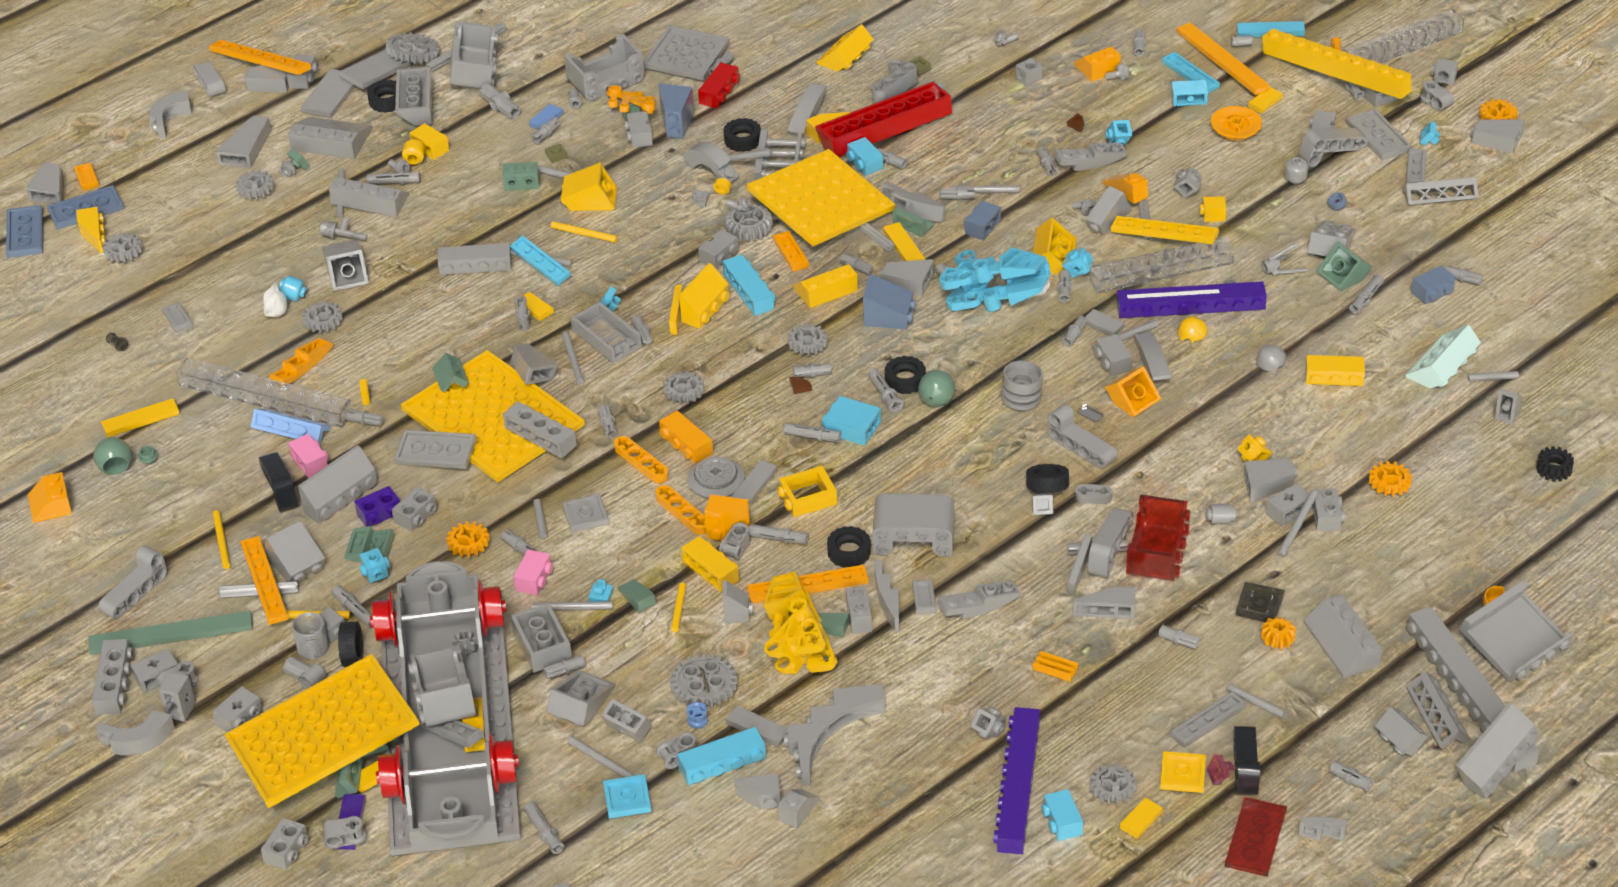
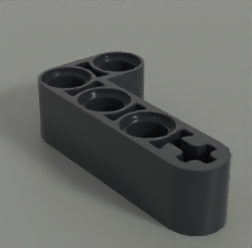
M278 452L258 457L262 472L273 491L279 512L299 507L291 476Z
M1234 726L1236 794L1258 795L1260 761L1257 758L1256 726Z

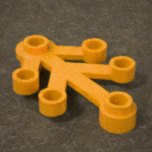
M617 85L608 87L607 95L610 96V99H608L609 107H618V99L621 98L622 103L619 104L620 112H629V102L642 107V110L647 111V114L654 112L655 97L644 96V93L641 91H622V87Z

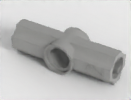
M488 83L482 85L479 94L489 102L494 111L500 110L512 119L518 117L521 112L520 107L511 101L506 91L500 92Z

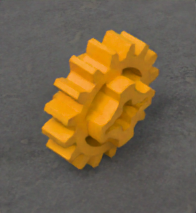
M1499 98L1496 101L1491 99V102L1485 101V104H1481L1479 116H1481V120L1517 119L1518 110L1517 106H1513L1512 102L1507 103V100L1503 101Z
M1386 461V464L1379 462L1378 466L1374 465L1373 469L1370 470L1369 484H1372V489L1377 488L1378 494L1384 492V496L1391 494L1394 497L1395 493H1398L1401 496L1403 491L1408 492V488H1411L1412 474L1409 473V468L1404 469V464L1398 466L1396 461L1393 464H1390L1389 461Z
M466 521L465 525L458 523L457 528L451 527L452 532H447L448 537H446L449 551H453V555L459 553L461 558L464 555L470 558L471 554L478 556V551L484 552V547L489 546L490 538L487 528H483V524L477 526L476 521L472 524Z

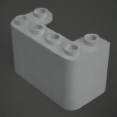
M456 21L451 54L450 85L481 88L485 83L494 85V73L496 72V47H494V43H497L498 33H495L496 26Z
M623 33L616 36L617 41L614 45H609V53L583 62L580 57L576 59L572 53L564 55L567 79L587 100L591 101L607 95L609 86L617 85L623 89L643 79L642 52Z
M879 494L875 499L873 555L889 554L893 549V541L932 542V550L936 555L952 557L954 499L948 495Z
M459 645L410 655L412 663L408 664L410 676L414 675L416 680L412 682L421 724L426 723V727L476 716L469 678L467 679Z

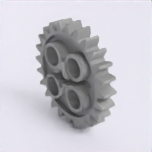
M403 32V35L397 33V36L392 35V38L389 37L386 40L387 54H390V57H395V60L401 59V62L407 61L408 64L410 62L414 64L419 62L422 64L423 61L428 63L429 60L432 61L439 56L440 45H438V42H435V39H430V36L425 37V34L420 36L418 33L414 35L411 32L409 34Z
M703 653L702 657L695 654L694 659L688 656L687 662L681 660L680 666L675 665V671L671 672V691L674 692L675 698H679L680 703L686 701L687 707L694 702L703 703L705 706L709 705L711 708H713L714 703L721 706V700L727 702L728 696H733V691L737 690V673L733 668V664H729L728 659L722 661V656L714 658L713 653L709 657H706L705 653ZM700 669H702V671H703L705 684L707 685V690H708L709 693H706V691H705L703 678L701 677V674H700Z

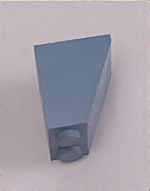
M659 83L660 109L666 135L671 138L684 139L694 116L692 87Z
M869 274L863 296L864 326L907 330L909 322L912 323L913 321L912 310L915 311L916 308L913 292Z

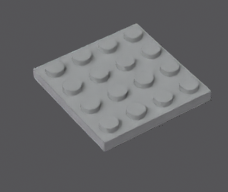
M669 25L644 59L643 66L650 70L704 81L709 74V69L715 64L716 59L721 57L730 44V38Z

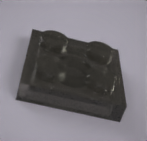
M1245 582L1235 616L1266 622L1268 618L1274 619L1275 616L1278 618L1285 590Z

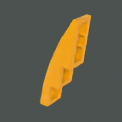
M319 337L296 348L295 356L283 361L282 369L270 374L269 381L282 387L289 385L314 367L332 349L333 343Z

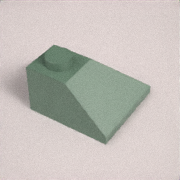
M1337 242L1316 271L1339 290L1343 291L1361 282L1373 266L1349 248Z

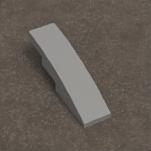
M809 84L787 129L789 135L798 136V132H802V137L805 136L807 131L806 120L814 117V115L817 116L827 88L826 85Z
M1153 332L1134 334L1135 343L1139 347V355L1143 359L1144 367L1151 379L1154 381L1171 378L1167 361Z
M874 560L876 591L881 608L893 630L899 632V589H891L890 574H883L882 560Z

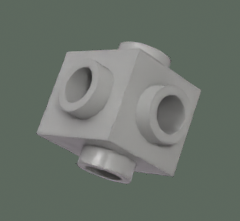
M1192 166L1181 169L1176 175L1174 187L1186 198L1199 190L1203 177Z
M990 706L989 709L979 708L970 727L977 730L980 736L987 739L989 737H998L1005 728L1006 718L1000 715L1001 711Z

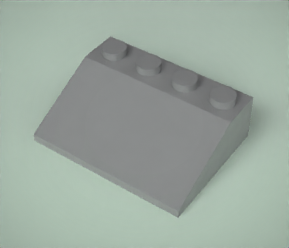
M307 117L294 123L288 133L290 148L294 151L355 159L372 131L373 126Z

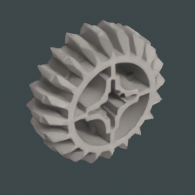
M757 203L751 204L749 212L731 208L725 217L727 232L737 236L740 242L746 240L747 243L749 240L755 242L756 239L761 240L762 237H767V233L771 232L773 225L771 212H769L768 208H764L763 205L758 206Z

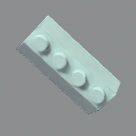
M1469 325L1444 333L1405 376L1430 389L1436 386L1443 387L1449 382L1448 379L1458 372L1459 366L1467 362L1468 356L1477 351L1476 348L1481 342Z

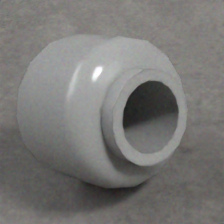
M1300 157L1289 159L1285 165V178L1293 184H1299L1306 180L1308 174L1307 162Z

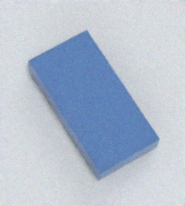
M548 104L529 121L530 127L539 130V127L542 124H546L552 117L558 119L563 114V109Z

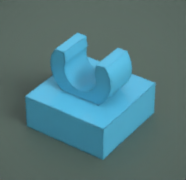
M1431 121L1421 131L1419 141L1421 144L1426 145L1430 141L1436 145L1440 141L1438 137L1441 134L1436 131V123Z
M612 286L609 287L600 302L611 311H615L621 299L614 296L616 289Z
M598 579L597 583L593 584L588 596L589 602L610 601L614 592L613 585H607L606 580Z

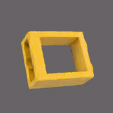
M823 466L779 478L778 495L784 499L785 508L791 512L793 517L837 505V490ZM813 484H818L821 492L795 499L791 492Z

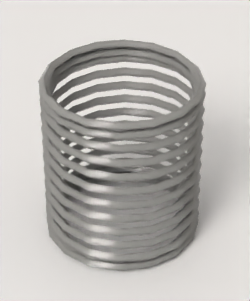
M308 612L295 618L292 629L298 654L306 659H316L325 655L330 645L323 617L320 614Z

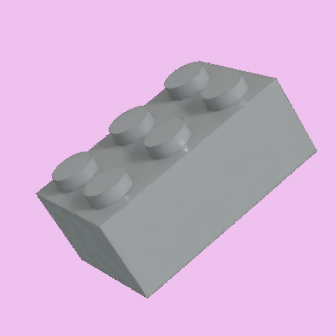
M549 603L511 615L513 633L534 673L544 670L547 666L559 663L562 659L568 660L572 658L570 642Z

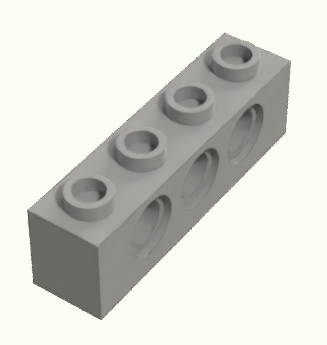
M517 401L503 413L504 427L560 458H563L577 446L575 431L563 426L556 420L548 418L543 413L533 410L528 405Z
M128 639L103 640L92 698L96 715L121 714L122 705H125L126 697L124 692L128 689L127 674L131 673L130 659H133L134 655L133 648L129 646Z

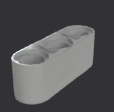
M210 61L193 66L196 78L209 97L226 92L221 77Z

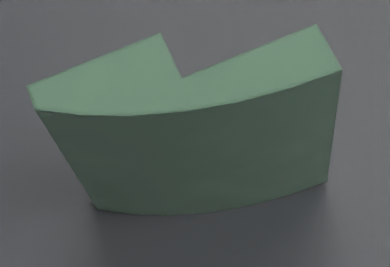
M371 526L355 528L352 531L344 557L346 560L361 562L359 554L376 548L379 549L383 557H388L395 534L392 529L373 531Z

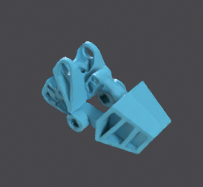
M1011 247L1000 256L999 262H995L994 257L977 260L973 250H965L954 258L955 263L958 265L957 268L947 267L939 277V282L942 289H953L946 298L949 310L959 311L974 308L984 301L986 310L993 312L1001 308L1000 300L1009 299L1012 306L1042 292L1051 272L1045 256ZM966 255H971L969 258H963ZM997 273H1001L1002 280L1006 279L1007 285L986 288V285Z

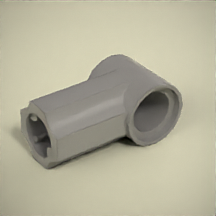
M296 657L286 659L283 666L284 673L299 680L305 689L319 683L326 676L325 671L320 665L316 663L309 665Z

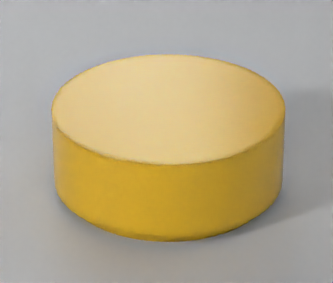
M725 178L716 179L713 185L714 190L722 195L728 194L732 187L730 181Z

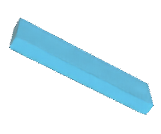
M1303 21L1237 23L1236 27L1238 36L1252 35V37H1262L1271 29H1277L1294 36H1305Z
M1175 51L1162 58L1164 65L1187 81L1206 80L1208 93L1220 88V82Z
M523 235L510 245V249L555 285L559 286L571 276L570 271Z

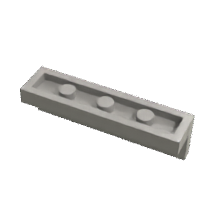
M1476 177L1408 183L1402 186L1403 194L1406 193L1407 205L1479 198ZM1472 187L1473 195L1467 196L1462 192L1463 188ZM1447 189L1457 191L1454 197H1449L1444 192ZM1429 191L1440 193L1436 199H1432L1427 195ZM1419 192L1422 194L1419 200L1412 201L1411 193Z
M1425 671L1406 686L1440 748H1446L1456 739L1463 744L1471 740L1437 678ZM1423 682L1422 694L1416 693L1415 688ZM1426 698L1433 700L1430 709L1424 707ZM1435 713L1441 715L1439 724L1433 723ZM1443 729H1449L1451 734L1442 740Z

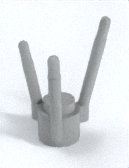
M1294 243L1275 255L1268 257V259L1263 260L1261 265L1264 273H1271L1272 276L1278 274L1308 272V268L1278 270L1280 268L1279 261L1288 257L1285 253L1295 248L1298 244Z

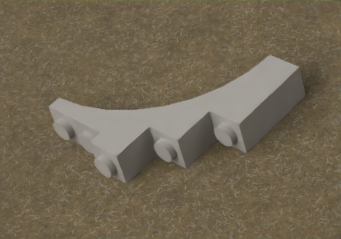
M882 684L832 689L833 697L829 698V705L810 707V716H806L807 723L787 725V734H783L784 747H788L789 755H794L795 762H799V765H796L797 778H801L802 786H810V773L814 758L830 736L840 728L856 720L885 713Z

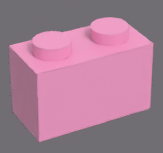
M309 434L288 443L292 459L307 478H310L328 465V454L325 450L320 449L318 441L316 439L313 440Z
M527 550L513 577L515 591L533 595L539 594L541 588L545 587L548 574H551L553 570L550 554Z

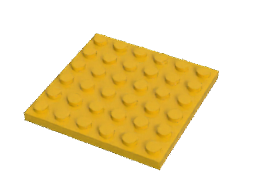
M829 149L747 184L746 189L812 246H816L893 211L896 206L894 202Z

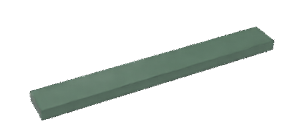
M244 611L88 636L90 655L101 654L103 640L128 639L130 647L139 648L252 630L251 612Z

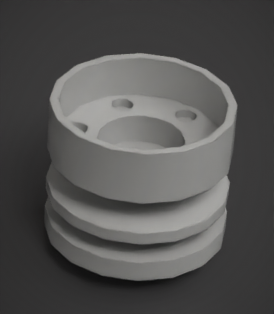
M1015 361L1006 365L1003 370L1001 393L1004 404L1015 410H1029L1038 406L1041 401L1042 369L1029 361Z

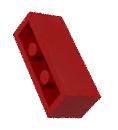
M720 62L698 90L699 104L717 109L725 101L727 95L732 92L734 86L739 83L740 74L738 67Z

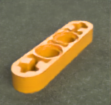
M620 436L615 439V452L650 480L658 484L668 480V468L626 436ZM633 453H638V454H640V455L637 456V457H632V456H630V455L633 454ZM644 463L652 464L650 466H643Z
M661 485L656 488V501L693 533L697 535L706 534L705 515L670 486ZM673 503H680V504H681V505L678 506V507L672 506ZM686 513H692V514H693V515L690 516V517H685V516H683V515L686 514Z

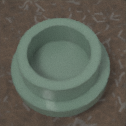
M144 446L139 450L138 459L142 463H151L156 460L158 456L157 451L151 446Z

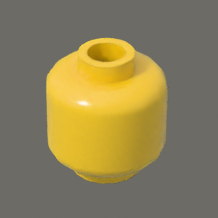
M416 139L406 141L402 149L403 160H406L411 165H417L423 161L425 154L423 143Z

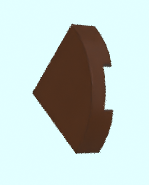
M1079 113L1074 115L1067 121V126L1081 133L1084 129L1082 115Z
M789 377L794 394L812 391V385L806 379Z

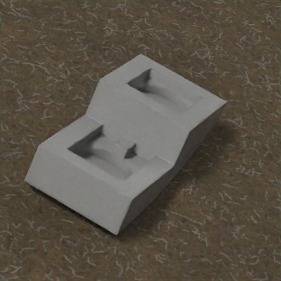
M1331 817L1301 818L1299 836L1320 841L1322 835L1344 841L1348 821Z

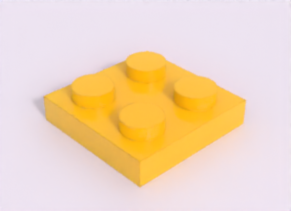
M1163 751L1160 789L1203 793L1206 755Z

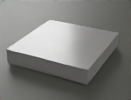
M600 494L562 502V508L571 533L609 525V518Z

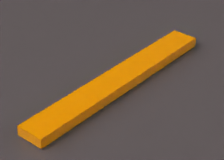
M1191 22L1177 27V33L1253 94L1257 95L1269 90V84Z
M222 39L209 46L212 52L296 75H301L311 69V64L308 62Z

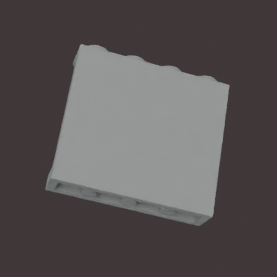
M1523 580L1465 618L1459 629L1510 684L1516 679L1522 680L1531 669L1533 671L1537 670L1544 660L1550 661L1560 649L1562 651L1566 650L1572 642L1570 640L1574 635L1573 632L1565 635L1525 594L1528 585Z

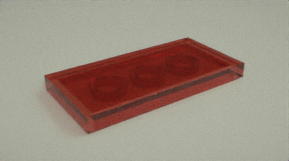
M1245 797L1225 860V867L1268 877L1287 813V806Z

